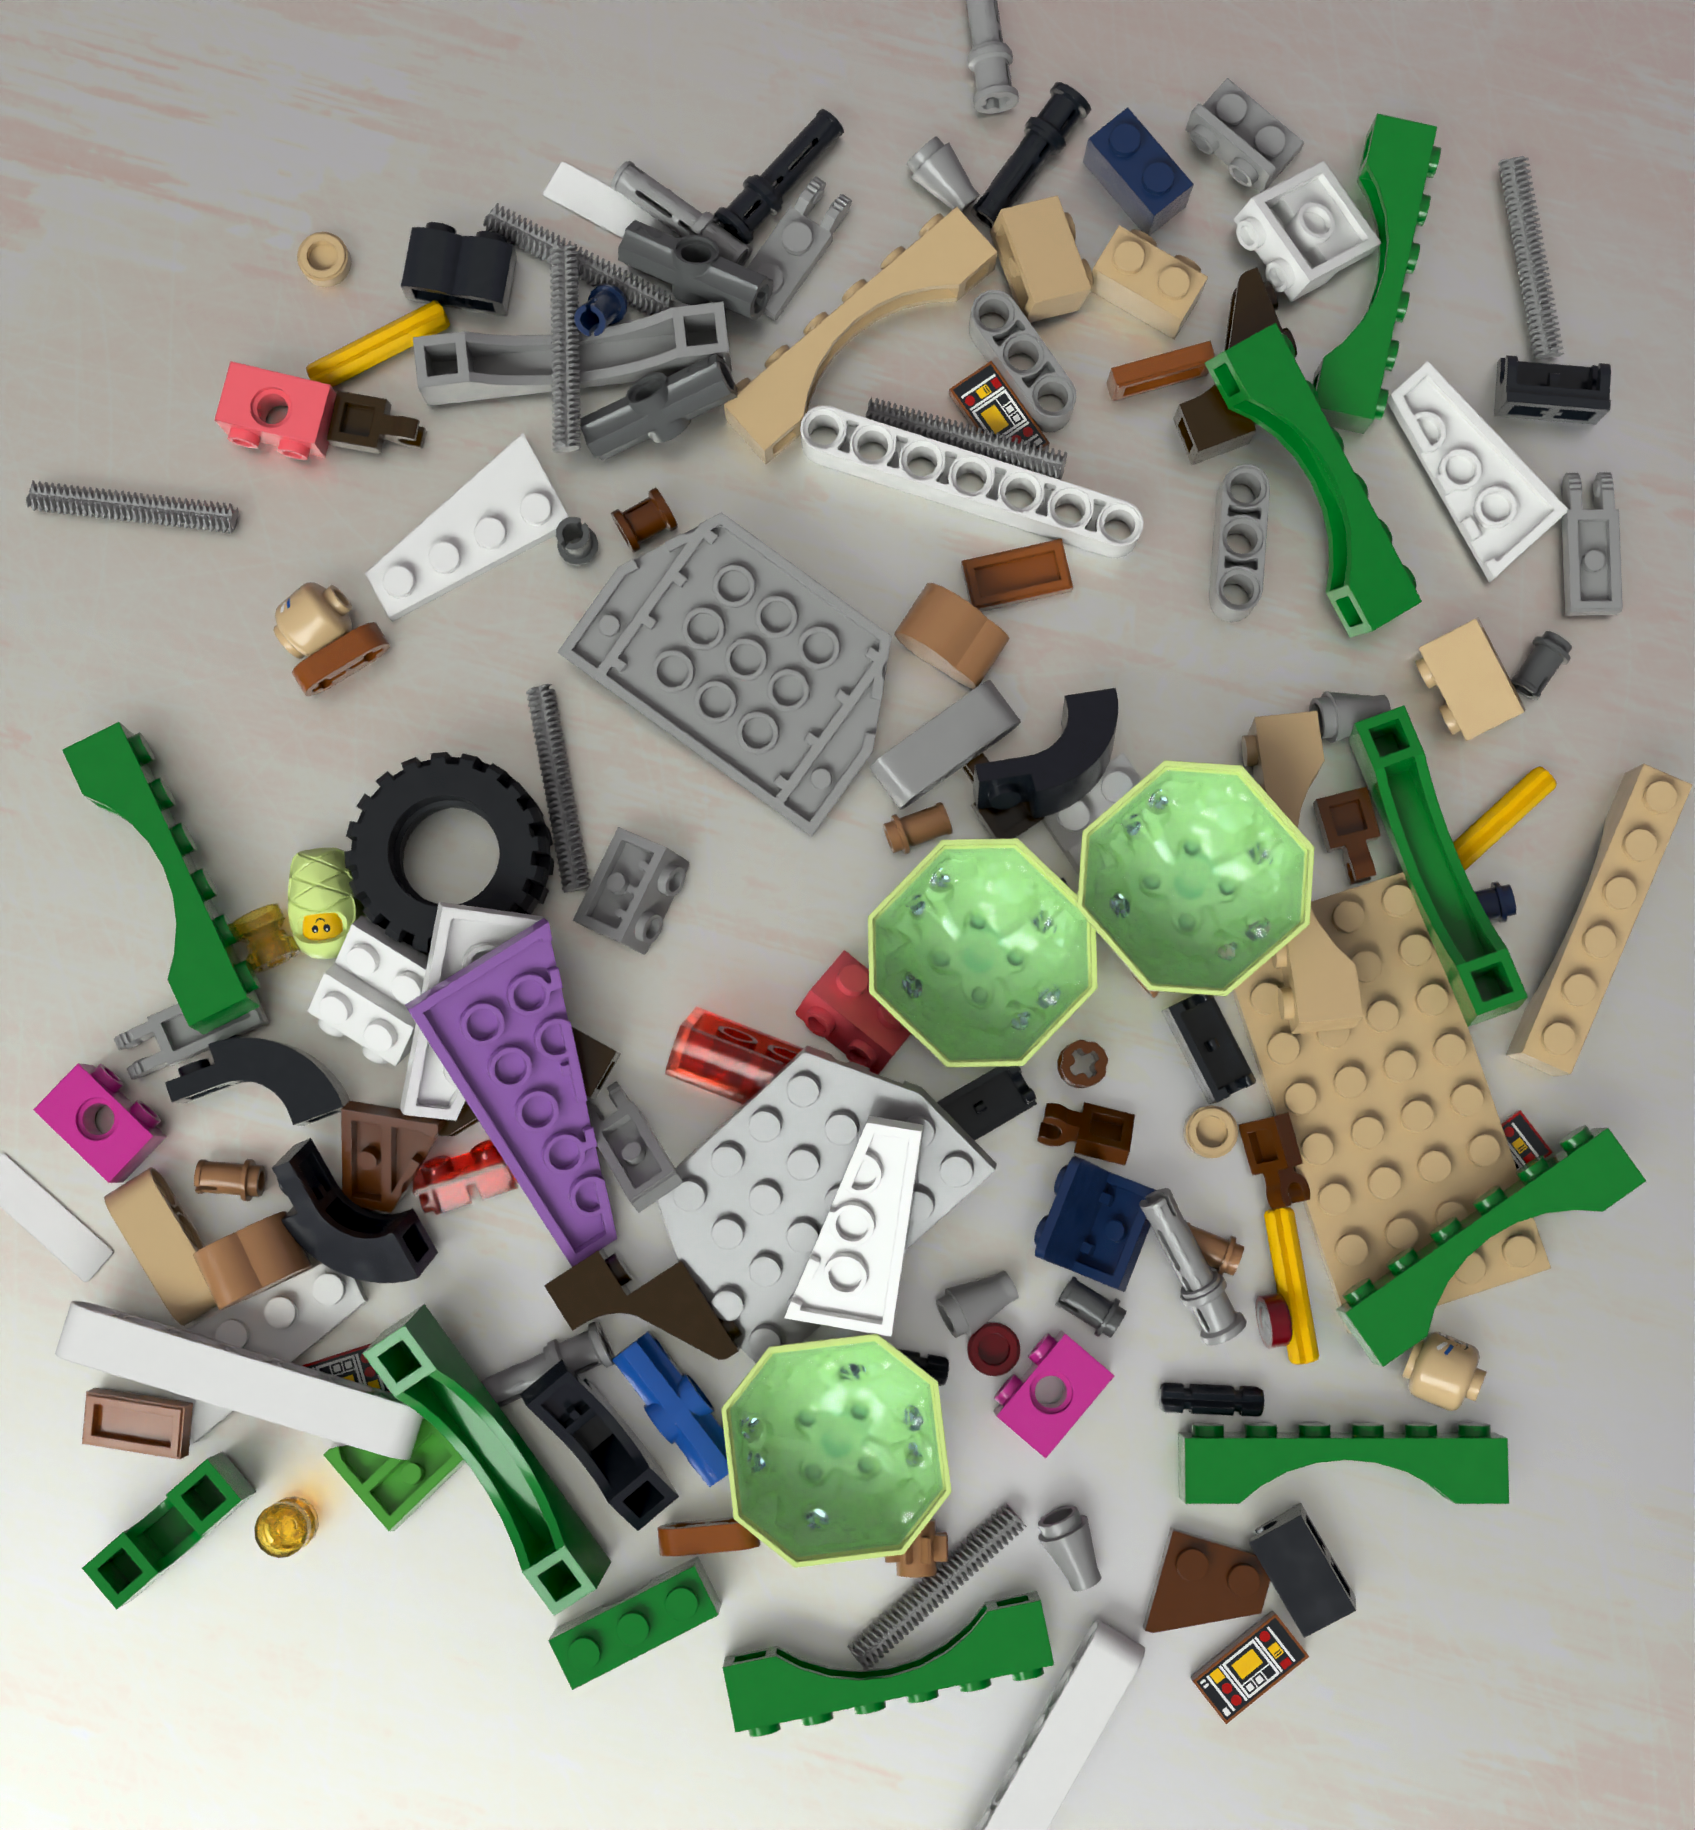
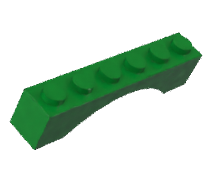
M1377 113L1367 133L1357 183L1368 202L1376 228V236L1381 241V244L1378 246L1376 284L1365 316L1346 340L1322 359L1314 373L1312 384L1319 395V406L1329 425L1333 428L1364 434L1374 419L1381 420L1389 394V390L1381 388L1384 371H1392L1399 349V341L1392 340L1395 322H1403L1410 297V292L1402 291L1405 274H1413L1420 252V244L1413 242L1416 225H1424L1430 206L1431 196L1423 194L1426 177H1434L1441 154V147L1433 146L1437 126Z
M1274 323L1205 362L1228 409L1251 419L1272 434L1292 454L1311 482L1322 509L1328 536L1329 572L1326 594L1349 638L1372 632L1421 603L1422 600L1416 591L1417 585L1414 575L1408 567L1402 564L1392 545V534L1388 526L1376 515L1368 499V489L1364 480L1353 471L1344 454V443L1340 434L1329 425L1319 406L1320 399L1317 390L1311 382L1305 379L1295 360V350L1291 341L1286 335L1281 333L1277 324Z
M1405 705L1354 723L1349 738L1350 746L1467 1027L1517 1010L1528 998L1508 948L1483 910L1458 857L1437 800L1425 752Z
M117 722L62 749L82 794L99 808L122 817L132 824L150 844L164 868L173 895L176 918L174 955L167 980L188 1026L204 1035L260 1007L261 1005L254 992L261 988L258 977L247 960L240 962L233 947V944L239 942L237 932L225 913L220 916L217 913L211 900L218 896L216 887L204 868L199 870L196 868L190 853L197 850L195 842L182 822L176 825L169 810L170 807L176 805L174 797L165 781L161 777L155 779L148 763L154 761L155 758L144 736L140 732L134 735L124 725Z
M1584 1125L1572 1131L1559 1142L1563 1150L1547 1161L1544 1156H1539L1525 1164L1516 1172L1520 1179L1504 1191L1500 1186H1497L1481 1195L1473 1202L1474 1207L1477 1209L1475 1212L1462 1221H1459L1457 1217H1452L1437 1226L1429 1234L1433 1239L1431 1243L1418 1252L1413 1247H1410L1396 1255L1386 1264L1390 1271L1374 1283H1372L1370 1278H1366L1348 1289L1342 1295L1346 1302L1338 1307L1336 1312L1371 1362L1384 1367L1428 1336L1434 1310L1449 1280L1466 1258L1490 1237L1517 1222L1545 1213L1571 1210L1603 1212L1646 1182L1610 1129L1592 1128L1589 1130Z
M423 1304L383 1331L362 1354L392 1395L431 1423L452 1444L472 1469L503 1521L515 1549L523 1575L553 1616L595 1591L610 1566L611 1560L426 1305Z
M1194 1423L1192 1424V1433H1178L1179 1498L1185 1504H1240L1259 1487L1286 1472L1315 1463L1341 1460L1379 1463L1408 1472L1424 1481L1441 1496L1455 1504H1509L1508 1438L1491 1432L1490 1424L1459 1423L1458 1432H1437V1424L1406 1423L1405 1432H1384V1424L1353 1423L1351 1424V1432H1331L1330 1424L1300 1423L1298 1424V1432H1277V1424L1247 1423L1245 1424V1432L1224 1433V1424Z
M1035 1591L985 1602L969 1623L944 1644L918 1658L890 1667L872 1668L869 1671L865 1669L828 1667L801 1659L775 1646L727 1656L724 1659L722 1668L735 1733L748 1730L750 1737H759L779 1731L781 1729L780 1723L801 1719L804 1726L817 1725L832 1720L834 1718L833 1712L854 1708L855 1714H869L886 1708L885 1701L906 1697L908 1703H920L937 1698L939 1696V1689L958 1685L961 1692L985 1689L992 1685L991 1678L1011 1674L1014 1681L1034 1679L1044 1674L1043 1667L1053 1666L1054 1661L1041 1599L1038 1592Z

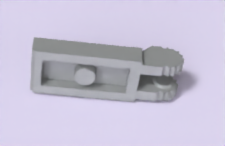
M817 176L803 190L795 207L790 206L747 267L773 280V292L764 314L774 321L782 314L833 241V233L852 205L850 198L840 194L832 202L820 225L809 219L807 216L815 204L820 201L826 182Z
M1611 472L1597 473L1593 484L1595 509H1583L1579 473H1565L1562 480V503L1569 509L1562 516L1565 616L1617 615L1622 612L1623 603L1619 509H1615Z
M176 1004L147 1017L148 1022L119 1034L114 1038L118 1050L131 1049L155 1036L161 1051L149 1057L139 1059L126 1068L131 1080H135L158 1071L167 1065L175 1066L210 1050L208 1045L210 1043L236 1038L269 1022L262 1006L203 1035L188 1026L179 1004Z
M616 1081L608 1086L607 1090L609 1091L611 1101L619 1109L617 1112L604 1120V1115L597 1105L593 1104L590 1100L586 1101L597 1146L628 1200L640 1213L684 1182L641 1111L633 1101H630Z

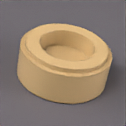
M314 233L304 239L298 249V265L306 279L316 286H335L341 283L349 274L351 268L350 253L344 242L332 233Z
M1212 1105L1203 1106L1194 1110L1186 1119L1183 1128L1184 1140L1189 1149L1196 1155L1204 1158H1218L1226 1155L1235 1146L1238 1138V1126L1234 1117L1226 1109Z

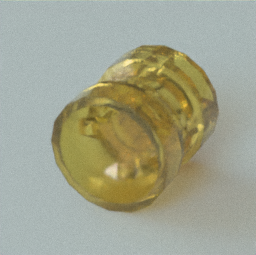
M277 903L253 910L232 923L239 941L249 943L246 946L248 950L246 960L250 963L255 973H261L277 967L301 952L293 936L288 935L284 929L280 930L285 921V916Z
M296 1496L285 1497L264 1509L258 1516L254 1527L255 1540L260 1549L267 1555L276 1558L289 1557L307 1546L316 1536L319 1527L318 1514L314 1506L306 1499Z

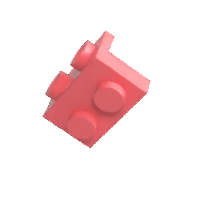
M845 950L810 989L795 1012L805 1022L810 1031L827 1039L842 1051L850 1062L870 1068L869 1072L878 1075L911 1035L898 1020L869 994V969Z

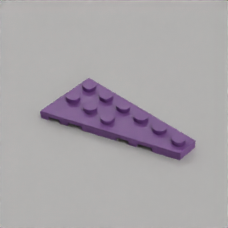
M543 918L408 1002L405 1006L566 1259L573 1267L616 1240L617 1235L605 1179L602 1177L598 1160L595 1133L590 1123L586 1104L587 1097L571 1022L568 1020L561 988L563 986L559 968L556 966L551 930L549 922Z

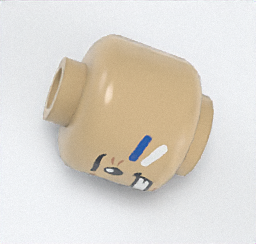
M315 582L305 583L276 608L275 620L277 625L274 626V633L283 647L293 656L302 659L304 656L309 657L352 631V622L348 615V612L352 610V605L347 597L333 585L326 589Z
M1432 1332L1427 1336L1426 1340L1422 1339L1413 1346L1402 1377L1409 1379V1391L1413 1396L1448 1411H1455L1461 1407L1465 1398L1476 1401L1487 1372L1477 1368L1480 1355L1476 1347L1441 1332Z

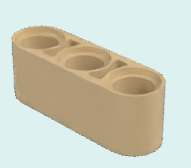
M150 1167L104 1197L105 1204L113 1220L164 1305L180 1325H187L217 1306L193 1256L195 1252L205 1247L171 1188L155 1168Z

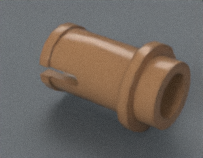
M941 802L901 818L894 814L891 816L890 822L883 824L886 839L893 853L902 850L904 854H908L912 846L945 834H952L953 832L948 814Z
M201 1159L196 1165L194 1174L196 1193L240 1195L243 1201H250L252 1197H261L266 1182L265 1167L263 1165H256L253 1159L245 1160L244 1164L213 1162Z
M1187 1222L1207 1264L1217 1269L1218 1274L1223 1275V1273H1227L1233 1276L1242 1258L1244 1246L1237 1244L1236 1237L1232 1235L1227 1240L1190 1225Z

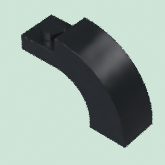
M1116 688L1064 696L1061 721L1063 734L1046 750L1024 757L975 764L973 795L977 810L991 807L995 809H1008L1016 806L1018 803L1029 802L1032 818L1036 819L1060 812L1088 794L1103 776L1113 751L1118 718Z
M250 1037L231 1038L208 1044L215 1064L210 1065L209 1059L189 1063L178 1068L180 1077L165 1082L171 1102L188 1103L241 1083H258L270 1089L281 1099L288 1110L292 1124L297 1126H305L341 1113V1109L350 1101L348 1094L335 1075L312 1055L288 1044Z
M311 1138L293 1145L272 1167L280 1189L289 1197L293 1204L290 1211L281 1219L282 1223L299 1245L327 1267L343 1275L367 1282L398 1283L419 1278L438 1254L437 1249L413 1208L396 1214H381L361 1208L352 1202L338 1186Z
M562 1359L520 1394L525 1405L579 1459L602 1491L607 1502L637 1531L679 1497L658 1463L617 1411L586 1378L582 1380Z

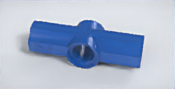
M647 1331L614 1357L612 1361L645 1402L644 1409L656 1428L668 1442L677 1444L687 1457L688 1462L710 1488L729 1474L723 1426L714 1416L713 1412L715 1410L701 1388L687 1373H681L657 1338L650 1331Z

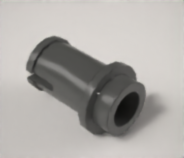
M568 517L559 523L556 529L557 548L565 562L581 566L594 559L598 552V540L596 534L585 522L582 525L581 519L578 517ZM581 538L579 542L571 543L574 539Z
M1546 631L1542 637L1537 636L1534 638L1532 643L1535 648L1515 677L1511 679L1519 693L1533 700L1540 698L1542 691L1561 664H1568L1571 659L1568 653L1571 651L1572 645L1566 639L1551 631Z
M1072 1276L1055 1304L1057 1307L1063 1308L1095 1328L1094 1334L1098 1337L1103 1333L1111 1338L1127 1312L1119 1306V1299L1115 1298L1113 1302L1078 1281L1074 1276Z

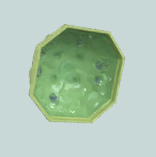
M1165 760L1082 831L1077 910L1148 991L1227 996L1310 925L1315 847L1243 766Z
M1018 838L941 840L868 916L869 994L946 1068L1024 1066L1098 988L1096 930L1077 910L1078 895Z
M872 1333L769 1346L721 1408L734 1520L794 1568L903 1555L951 1494L938 1381L879 1334Z

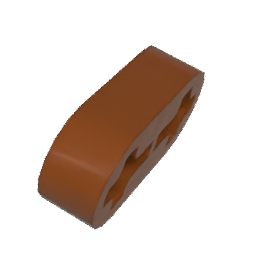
M367 623L307 657L293 669L292 675L305 696H314L333 687L380 658L388 651L390 644L377 623Z
M734 1517L676 1522L657 1527L660 1556H685L739 1551L761 1545L760 1540L734 1520Z

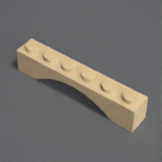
M958 207L954 208L945 217L941 213L932 217L919 231L918 235L920 238L907 249L903 246L896 248L884 259L880 265L882 271L869 282H866L865 279L857 281L843 295L842 301L844 303L830 315L822 312L812 319L803 331L805 336L791 348L788 345L778 348L765 362L764 366L766 369L752 381L749 378H745L736 384L737 398L724 404L726 420L765 464L769 463L801 435V421L808 412L821 377L834 357L853 337L876 321L900 310L928 303L957 302L995 270L998 251Z
M1317 711L1254 717L1248 735L1242 736L1241 747L1245 767H1253L1254 780L1298 828L1301 807L1308 789L1325 761ZM1256 842V854L1260 857L1265 856L1266 848L1263 843ZM1311 908L1310 925L1271 957L1274 968L1282 967L1284 987L1278 989V1006L1281 1019H1289L1291 1034L1355 1028L1364 1017L1356 964L1334 944L1318 922Z
M1642 764L1624 774L1605 819L1597 857L1578 909L1552 964L1525 1008L1506 1056L1552 1076L1570 1075L1690 793L1692 784L1646 764Z

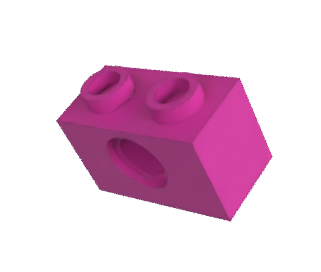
M78 1063L33 1110L108 1183H123L167 1138L157 1127L161 1119L142 1101L137 1100L133 1104L119 1090L124 1084L109 1068L103 1064L95 1067L94 1065ZM107 1105L113 1111L114 1124L107 1133L102 1134L95 1125V1116L102 1106Z
M1062 1330L1055 1338L1047 1333L1028 1355V1358L1034 1363L1021 1378H1018L1015 1374L1011 1375L994 1396V1399L999 1403L994 1410L995 1415L1045 1459L1114 1377L1109 1370ZM1046 1376H1056L1063 1383V1394L1053 1404H1043L1035 1396L1037 1383Z

